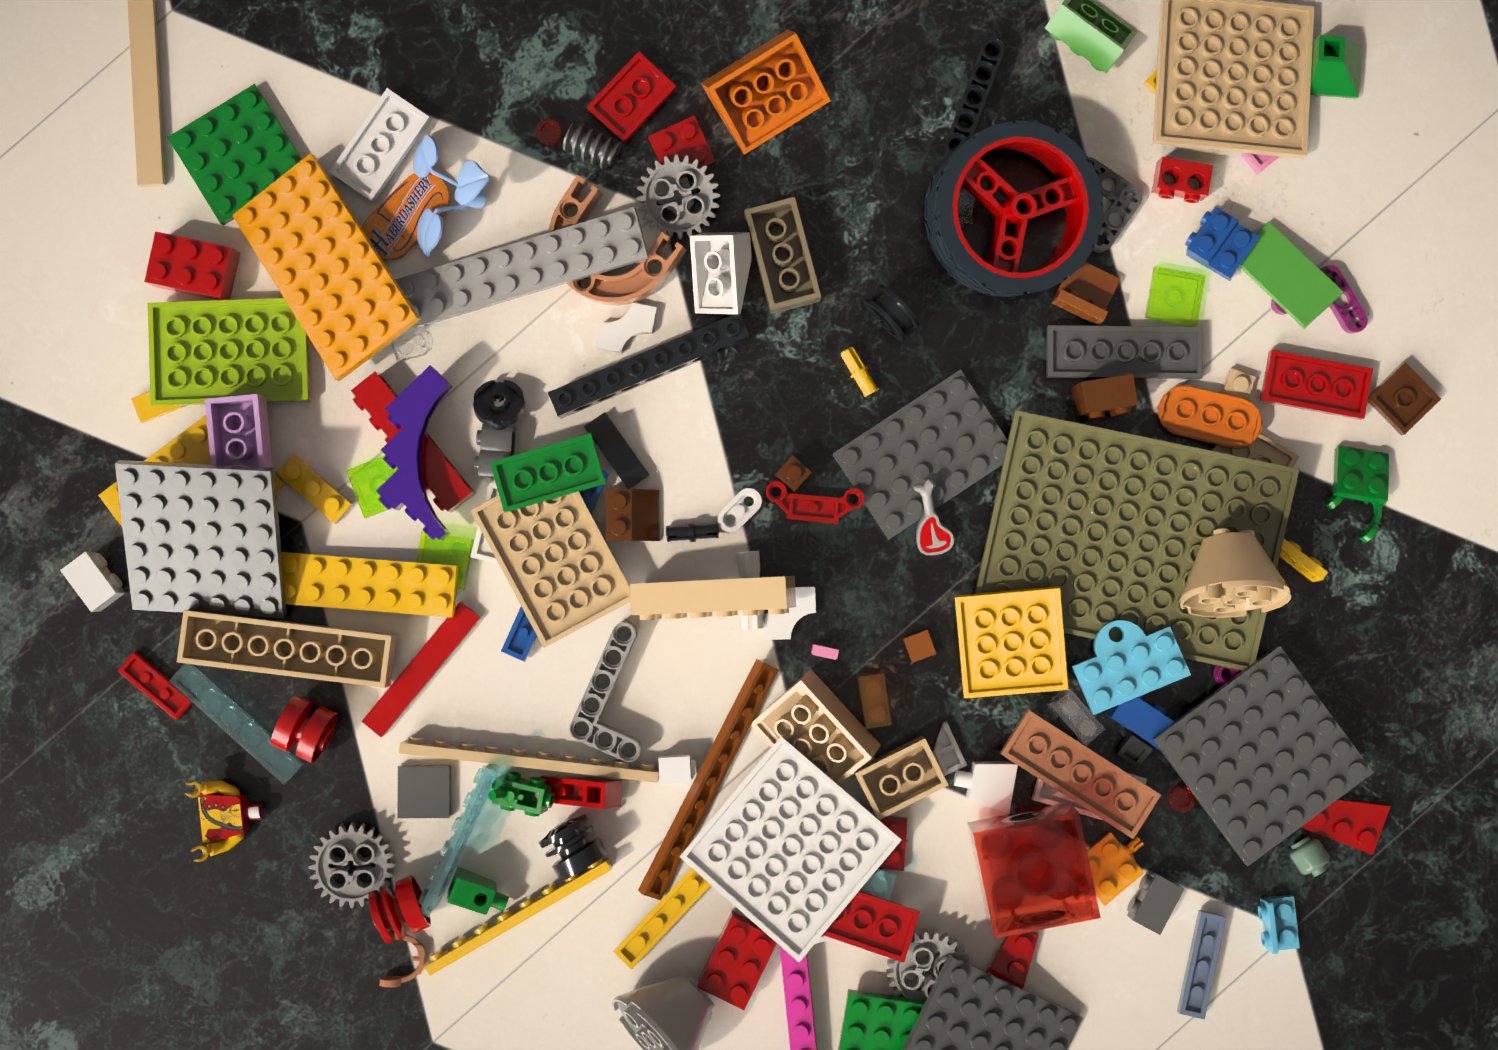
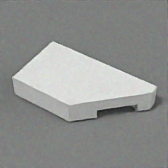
M946 721L943 722L932 753L943 775L946 776L967 766L948 723Z

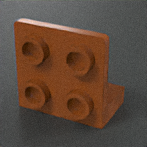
M1085 262L1074 274L1061 282L1052 304L1098 326L1105 320L1108 313L1106 308L1120 279Z

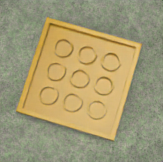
M1059 586L954 595L964 698L1068 690Z

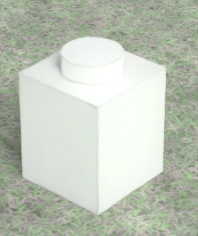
M690 754L660 755L658 758L660 784L689 783L692 781V776L696 775V760H691Z

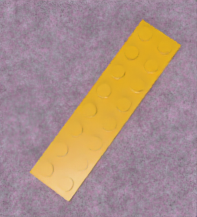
M281 552L286 604L455 617L459 566Z

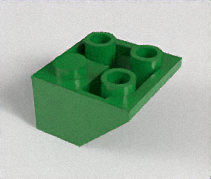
M1319 35L1313 41L1310 95L1359 98L1362 46L1347 37Z

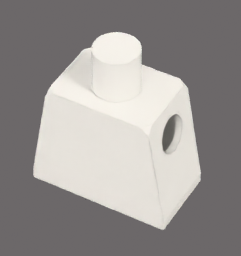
M973 761L970 772L956 770L954 786L967 788L966 797L970 801L1009 814L1018 765L1010 761Z

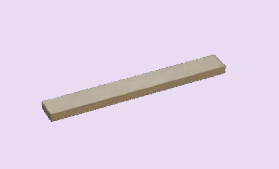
M127 0L137 185L139 187L166 186L156 0Z

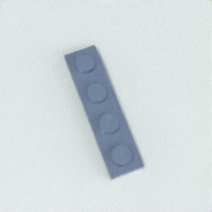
M1198 910L1177 1008L1179 1014L1205 1020L1227 918L1224 915Z

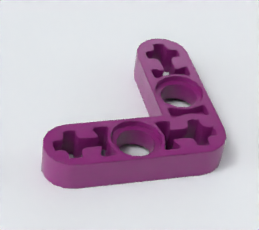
M1334 265L1320 268L1325 275L1332 273L1333 278L1331 280L1347 297V303L1344 307L1337 305L1336 302L1329 306L1341 328L1349 334L1365 329L1368 322L1367 316L1341 271ZM1273 299L1271 300V308L1275 313L1279 315L1288 314ZM1352 306L1353 310L1343 315L1342 311ZM1357 317L1359 319V322L1356 323L1357 326H1350L1349 322L1352 318Z

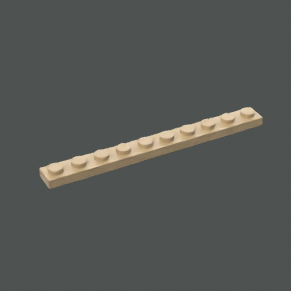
M408 737V741L401 742L399 746V753L655 783L659 781V769H655L654 764L640 763L639 767L629 766V762L614 760V764L603 763L604 759L588 757V761L578 760V756L563 754L562 758L552 757V753L537 751L536 755L526 754L524 749L513 748L511 752L500 751L501 747L485 746V749H476L475 744L459 743V746H450L449 741L434 740L433 744L424 743V738Z

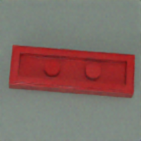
M134 651L118 669L121 675L176 721L180 720L196 701L138 651Z

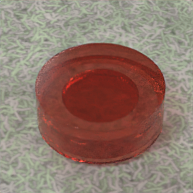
M544 119L536 127V136L543 145L554 146L562 138V129L557 121Z
M1175 786L1169 791L1167 801L1172 809L1184 813L1193 808L1195 796L1189 788Z

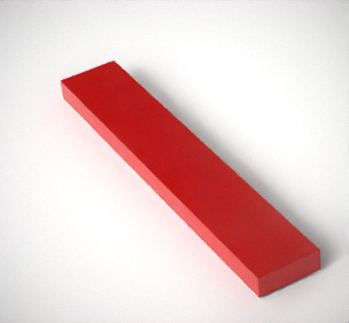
M460 602L455 607V617H447L361 722L382 738L481 617L463 602Z

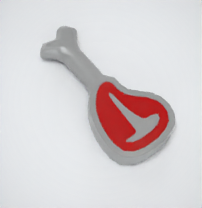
M927 479L924 484H916L913 487L915 491L921 494L925 513L920 519L916 530V543L919 551L925 555L945 553L954 544L953 533L939 521L935 511L932 491L936 483L932 479Z

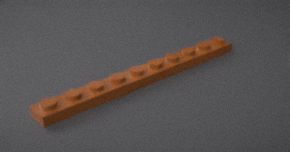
M756 659L638 889L644 896L661 900L682 860L680 855L690 845L779 671L777 668Z

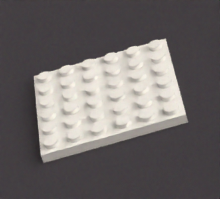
M781 736L680 855V858L794 959L800 962L902 839Z

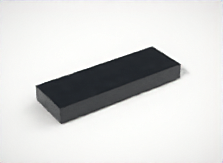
M606 412L584 426L587 432L592 434L594 442L628 489H631L649 476L647 470Z

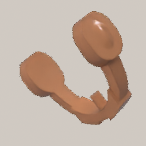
M395 933V940H404L416 947L419 956H413L412 961H419V964L408 975L381 977L379 986L399 987L401 983L410 981L417 975H420L425 965L424 958L426 956L423 943H420L416 938L405 934V937L400 939Z

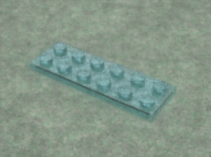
M483 765L482 769L479 768L473 780V783L477 785L475 789H472L471 793L468 792L462 805L466 809L464 813H461L460 817L456 818L451 831L455 832V834L444 844L440 853L444 858L440 860L438 865H435L429 878L433 882L429 884L427 889H424L418 903L422 904L421 911L423 915L429 917L438 907L485 804L492 783L496 779L502 765Z

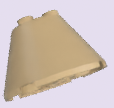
M1225 528L1216 529L1213 531V536L1203 539L1180 598L1181 609H1185L1184 607L1188 608L1189 614L1202 617L1248 616L1247 611L1261 608L1262 613L1284 606L1291 600V591L1255 537L1253 530L1229 532V529Z

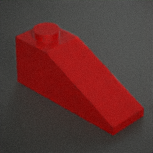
M540 776V778L545 779V784L552 785L551 792L555 794V804L597 809L621 806L622 780L594 777Z

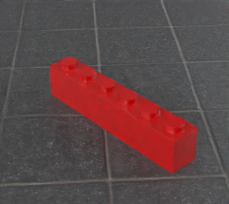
M376 371L351 390L355 395L352 399L361 411L367 410L371 415L368 420L377 431L383 430L387 435L384 440L388 443L403 428L402 426L399 429L396 428L388 420L387 417L390 414L385 410L398 395L382 375ZM426 432L421 457L426 491L430 489L434 494L435 498L433 501L441 511L446 509L447 512L452 513L476 493Z

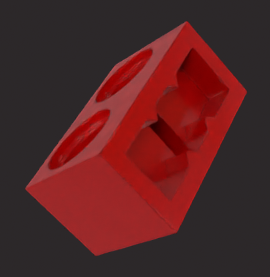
M1161 157L1156 162L1151 193L1159 194L1158 197L1164 199L1180 197L1184 198V201L1187 203H1199L1209 194L1213 165ZM1164 174H1169L1173 177V185L1165 182ZM1190 178L1198 181L1199 189L1191 187L1189 183Z

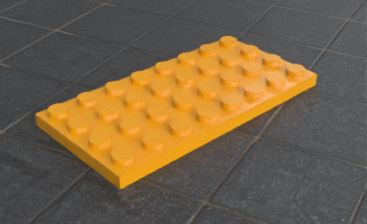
M311 153L233 214V218L335 380L341 381L421 320L315 155Z

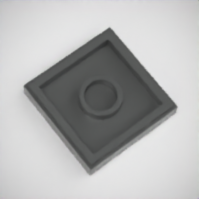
M399 765L397 818H450L451 765Z

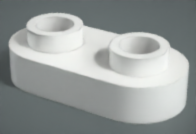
M752 488L741 490L720 511L718 524L721 529L726 532L739 530L760 509L762 503L760 494ZM746 497L753 498L754 503L752 506L744 504ZM728 515L735 516L736 521L734 524L726 523Z

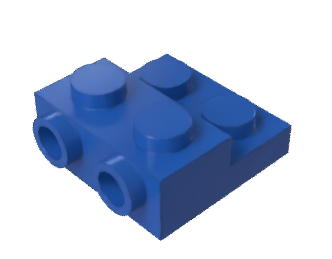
M1216 207L1212 213L1207 211L1200 221L1202 228L1199 232L1195 233L1193 231L1185 243L1188 246L1186 256L1231 281L1259 241L1260 236L1238 224V219Z

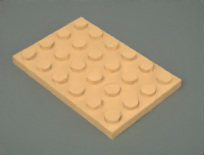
M580 492L504 513L500 496L497 495L470 510L544 648L631 602L630 585Z

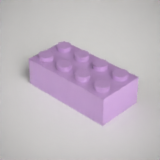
M250 394L205 399L211 465L273 468L266 396Z

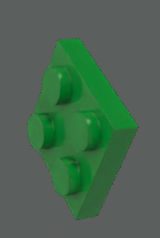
M1338 445L1334 453L1333 496L1385 504L1388 501L1389 454Z

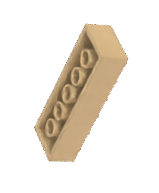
M795 576L630 584L631 615H640V620L661 619L662 614H665V619H678L687 617V613H691V618L713 616L712 612H716L717 617L738 615V611H742V616L763 614V610L767 609L768 615L789 613V608L796 607Z

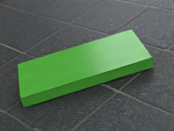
M1268 221L1255 233L1260 236V239L1240 268L1305 329L1344 292Z

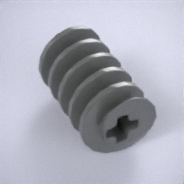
M574 121L564 138L563 150L569 152L572 149V154L574 156L581 154V158L584 161L591 158V164L594 166L600 162L602 170H606L608 167L611 168L620 152L622 142L619 141L613 147L612 137L603 142V133H600L595 138L593 137V128L585 133V124L582 123L578 128H575Z

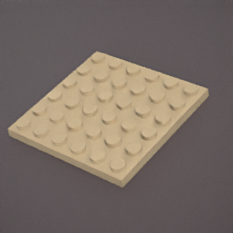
M1161 0L1153 144L1305 158L1308 149L1315 6L1260 0Z

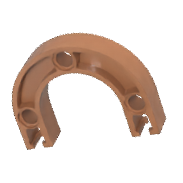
M577 175L555 208L549 232L585 222L603 193L592 185L590 188L592 191L580 203L577 198L583 187H587L588 183ZM571 206H577V214L573 217H568V209ZM661 232L648 252L650 259L643 260L632 271L619 276H604L600 274L590 276L591 284L585 289H582L580 286L582 279L567 284L577 293L600 304L627 305L650 296L665 283L687 250L677 242L675 244L676 249L667 260H664L660 254L665 245L671 242V239ZM661 262L662 270L657 274H652V264Z

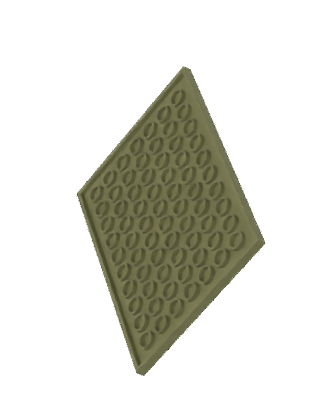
M1014 410L975 594L1059 586L1064 633L1095 639L1096 634L1105 624L1117 620H1125L1136 624L1141 628L1145 636L1170 626L1185 659L1243 671L1256 661L1267 612L1262 613L1260 608L1247 611L1248 616L1202 617L1189 614L1186 607L1181 609L1180 598L1203 539L1213 536V531L1216 529L1225 528L1229 529V532L1253 530L1255 537L1277 569L1299 469ZM1112 627L1109 630V638L1113 642H1118L1122 638V631L1118 627Z

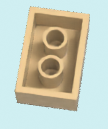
M922 735L864 764L854 772L878 820L948 786L926 739Z

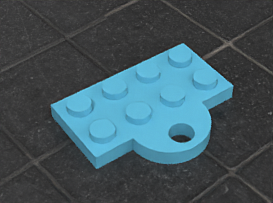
M1117 620L1105 624L1098 631L1094 639L1095 657L1072 666L1092 715L1191 675L1170 626L1145 636L1140 627L1125 620ZM1112 627H1118L1122 631V638L1118 642H1113L1109 638V630Z

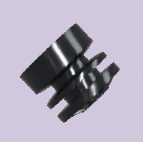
M586 814L562 822L551 829L538 842L541 848L553 844L554 847L545 853L546 857L559 854L560 859L553 864L552 868L560 881H564L583 871L608 853L600 838L587 841L586 836L594 829L592 825L583 830L580 829V826L589 820Z

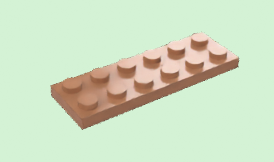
M1028 709L1000 751L1001 755L1132 839H1134L1161 796L1158 792Z

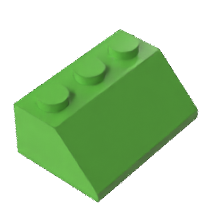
M1064 0L1045 27L1051 37L1064 42L1074 54L1083 56L1090 61L1093 68L1106 74L1137 33L1094 0Z

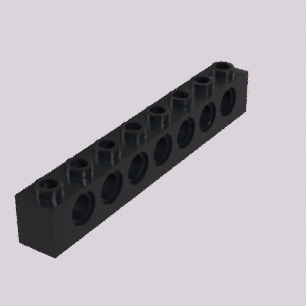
M734 314L548 392L557 416L562 419L750 340V336L741 315Z

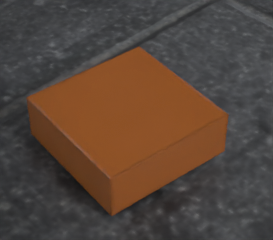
M927 629L903 638L912 663L936 654Z

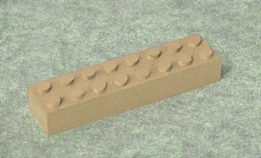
M183 610L177 662L386 688L391 686L398 635L250 616Z

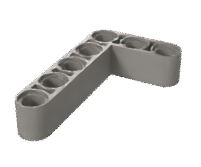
M626 621L617 624L613 628L569 730L574 739L622 761L633 762L641 753L642 746L640 741L625 732L599 721L637 636L636 627ZM622 626H627L631 630V638L627 641L621 640L618 636V630ZM610 650H617L620 653L621 660L618 664H612L608 661L607 655ZM599 674L609 676L610 685L603 688L598 685L597 677ZM593 697L599 701L600 706L597 711H591L587 708L586 702L588 698ZM577 722H586L589 726V732L585 735L579 734L576 731ZM600 733H610L613 738L612 744L603 745L599 740ZM633 743L636 746V754L632 756L626 755L623 752V744Z

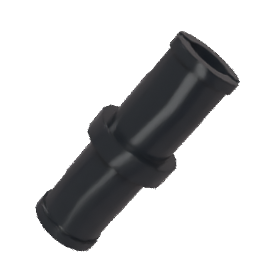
M689 522V525L666 526L667 542L682 540L696 542V539L719 538L718 522L701 524Z

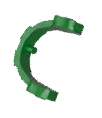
M1332 496L1325 506L1330 510L1334 509L1345 498ZM1371 502L1374 508L1373 520L1359 537L1364 543L1371 540L1380 530L1378 524L1382 517L1383 504Z

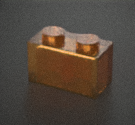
M881 671L856 675L864 727L869 729L892 725L884 673Z

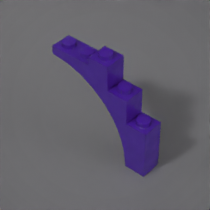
M429 365L385 408L390 414L387 417L388 420L396 428L399 429L401 426L403 428L381 449L385 454L383 460L392 469L398 467V470L376 491L381 496L378 500L388 510L393 508L400 511L406 506L407 508L404 510L406 514L414 521L419 519L425 525L423 531L432 540L435 538L444 540L450 532L438 518L428 499L423 482L421 457L423 440L429 421L439 402L453 386L434 367Z

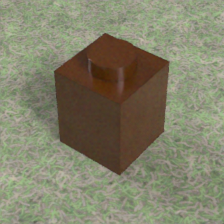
M792 455L778 470L775 477L794 493L812 472Z

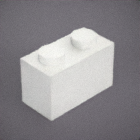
M84 552L60 571L91 612L102 611L125 594L121 587L123 584L117 575L110 573L106 567L107 561L101 554Z

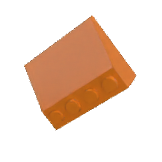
M788 29L701 83L711 103L744 155L831 101L797 34Z

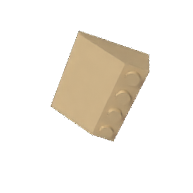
M812 669L790 686L751 724L771 748L782 736L838 785L872 759L881 746Z

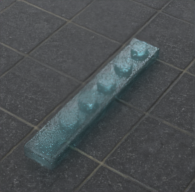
M185 663L169 680L172 685L283 785L287 784L304 765L290 751L286 752L271 745L272 735L193 664Z

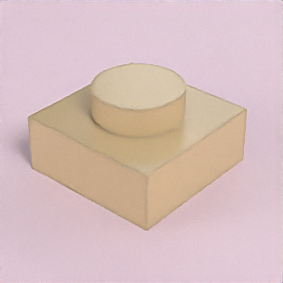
M1231 368L1227 373L1221 393L1249 399L1256 377Z

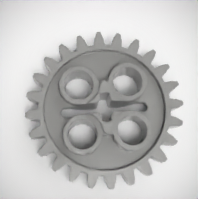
M675 154L674 161H670L666 155L664 156L665 164L663 165L656 160L655 166L657 169L654 170L647 167L650 176H641V180L646 184L637 187L638 190L644 192L643 195L636 197V200L644 201V204L638 208L639 211L646 210L647 212L643 220L651 218L652 222L649 228L652 229L658 225L660 227L658 234L660 235L661 232L667 230L670 238L673 232H677L679 239L682 238L683 232H686L690 237L694 228L697 232L701 233V223L706 226L710 225L706 219L707 216L712 218L716 216L711 211V208H719V204L714 202L713 199L720 197V193L713 192L712 190L718 186V183H710L709 181L714 174L709 173L706 175L704 173L707 168L706 164L698 168L697 158L692 164L689 163L688 155L684 157L683 161L679 160L678 154ZM684 173L691 174L694 178L693 185L683 187L679 182L680 176ZM659 181H664L669 185L670 190L667 194L660 195L655 190V184ZM696 188L700 189L699 193L684 196L682 203L672 200L662 205L656 204L658 200L673 197L675 190L683 194ZM698 199L702 203L701 209L697 212L690 211L687 207L689 200ZM667 206L674 207L677 210L676 218L666 219L663 215V209Z
M351 822L347 830L342 823L339 826V832L331 828L329 830L330 837L324 834L321 836L320 839L323 844L316 843L314 849L318 852H313L310 855V858L316 862L310 863L308 869L316 870L310 876V879H318L314 888L323 887L324 889L321 897L330 894L329 903H333L337 898L339 899L340 907L344 905L345 901H349L350 908L354 907L356 901L363 907L369 892L377 890L381 895V886L389 887L390 881L386 878H393L394 872L388 868L394 867L396 862L388 860L394 855V851H386L390 845L389 841L381 843L383 833L375 837L373 835L374 827L367 832L365 831V823H362L360 828L356 829L354 822ZM368 847L372 855L370 857H363L359 853V848ZM333 848H342L345 851V856L342 858L336 857L333 854ZM350 860L353 861L354 865H357L355 870L351 869V865H347ZM332 863L333 865H340V866H336V867H332V868H331V867H329V864ZM375 863L376 866L372 867L370 865L365 864ZM341 873L346 881L344 883H337L333 879V874ZM359 874H370L372 881L368 883L361 881Z
M924 928L923 935H919L914 930V938L911 940L904 963L894 959H887V966L890 968L886 970L887 977H891L888 980L889 987H894V996L901 994L900 997L926 1001L931 992L928 987L935 983L942 969L940 964L946 961L948 955H952L967 963L969 962L968 955H962L965 952L964 946L956 947L958 944L957 938L948 941V932H945L940 937L937 929L933 931L932 935H929L927 928ZM921 950L929 952L926 957L922 958L916 955ZM936 951H939L940 953L934 959V954L936 953ZM908 973H915L918 975L913 980L905 978L906 974ZM923 981H924V985H923L922 989H921V990H918L917 988H919V986H920V985L923 983Z

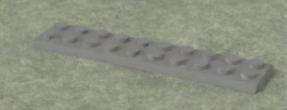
M631 207L395 280L421 319L408 329L410 331L650 259L637 209Z

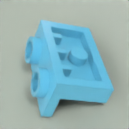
M1281 895L1260 898L1261 906H1258V915L1260 921H1263L1264 931L1261 932L1263 947H1266V950L1272 954H1279V950L1300 948L1294 896Z

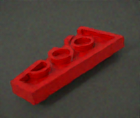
M1012 926L998 949L994 961L987 968L986 972L1024 988L1038 940V933Z

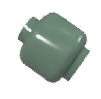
M1307 836L1291 846L1293 850L1290 853V857L1301 874L1307 875L1312 873L1316 877L1328 870L1325 865L1330 861V855L1319 839H1311Z

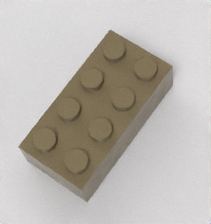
M795 197L744 210L770 315L820 302L821 294Z

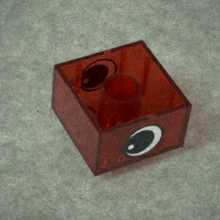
M1070 802L967 822L987 922L994 939L1101 918L1080 815Z

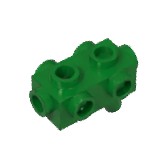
M507 771L505 775L503 774L493 781L488 797L492 804L501 805L500 808L503 810L515 811L518 809L525 811V815L538 817L553 806L555 794L551 792L552 785L545 784L544 778L530 777V780L522 779L521 774L518 772ZM535 792L539 793L538 799L535 797Z

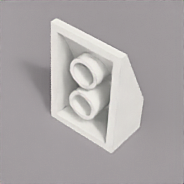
M715 232L691 235L690 248L695 313L741 314L752 259L750 232Z

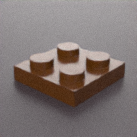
M1406 362L1401 363L1368 396V402L1400 435H1405L1441 400Z

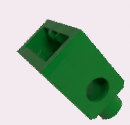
M458 866L448 888L447 903L487 915L490 907L504 911L509 896L496 892L495 881ZM483 893V894H485V895H483V896H478L477 894Z

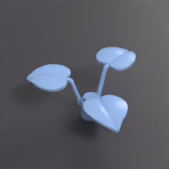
M424 134L413 158L415 174L420 178H425L430 171V173L457 186L455 200L459 202V205L436 208L434 212L432 209L427 208L422 213L417 225V240L424 255L430 257L431 251L438 244L443 232V221L439 214L453 210L465 211L467 206L481 209L486 202V192L483 187L490 180L491 176L478 163L472 160H467L462 165L457 181L438 172L433 167L439 157L437 143L432 136Z

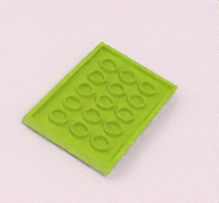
M284 298L147 303L151 406L205 405V399L250 394L266 396L267 402L310 401L308 335Z

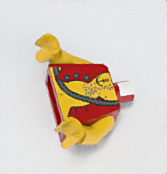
M194 780L186 782V785L196 786L194 792L185 794L192 798L198 796L202 842L207 844V847L195 846L191 849V851L201 849L203 852L201 858L194 860L196 862L206 860L208 855L214 856L230 850L244 838V833L251 829L250 820L263 818L262 804L248 805L247 794L240 793L237 787L227 782L204 781L201 784Z

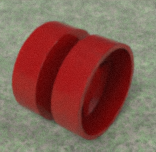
M295 695L288 702L276 723L271 737V745L289 752L298 742L296 756L313 764L330 743L338 714L320 706L311 716L313 702Z

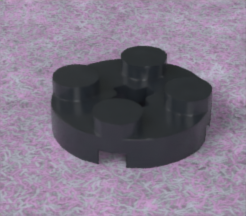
M495 380L485 382L474 393L473 407L477 419L495 430H503L506 426L512 425L521 418L526 410L522 389L510 380L497 383ZM496 400L498 402L505 401L504 405L496 407L494 402Z

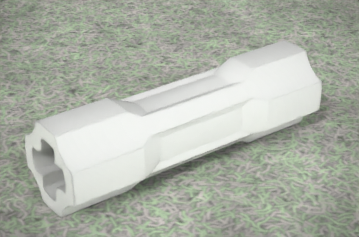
M759 551L737 552L740 578L760 577ZM741 611L742 630L764 628L763 614L742 616Z

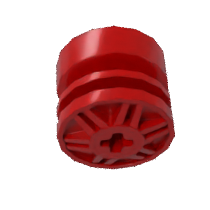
M413 875L395 882V895L392 894L387 886L381 887V895L377 890L368 893L373 922L387 944L395 941V933L400 939L405 937L404 924H407L413 933L431 926V918L426 901Z

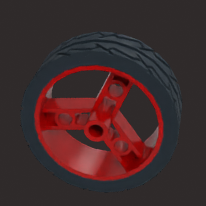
M1010 121L995 124L962 141L943 158L933 174V179L931 178L925 196V226L928 241L937 259L948 273L960 283L989 296L1013 297L1048 290L1065 281L1067 277L1074 274L1085 263L1094 249V243L1097 242L1102 227L1103 195L1100 180L1092 162L1087 159L1088 156L1075 141L1061 131L1039 122ZM996 150H1016L1026 153L1041 161L1054 174L1057 181L1019 194L980 157L987 152ZM981 178L988 182L987 190L981 187ZM961 186L990 211V218L994 223L987 262L983 261L971 249L963 235L958 217V199ZM998 191L1006 199L997 202L992 194ZM1046 192H1049L1052 196L1051 204L1046 201ZM1066 206L1064 232L1053 253L1038 267L1026 273H1017L1027 220ZM1015 224L1012 236H1005L1006 226ZM1003 243H1006L1009 247L1008 255L1002 252Z

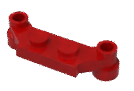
M779 481L771 482L766 488L767 498L775 502L787 514L786 519L838 524V518L852 509H858L864 502L863 493L856 488L847 490L841 498L788 493L785 485ZM779 488L781 495L774 497L771 494V490ZM850 495L857 497L856 504L849 502L848 498Z

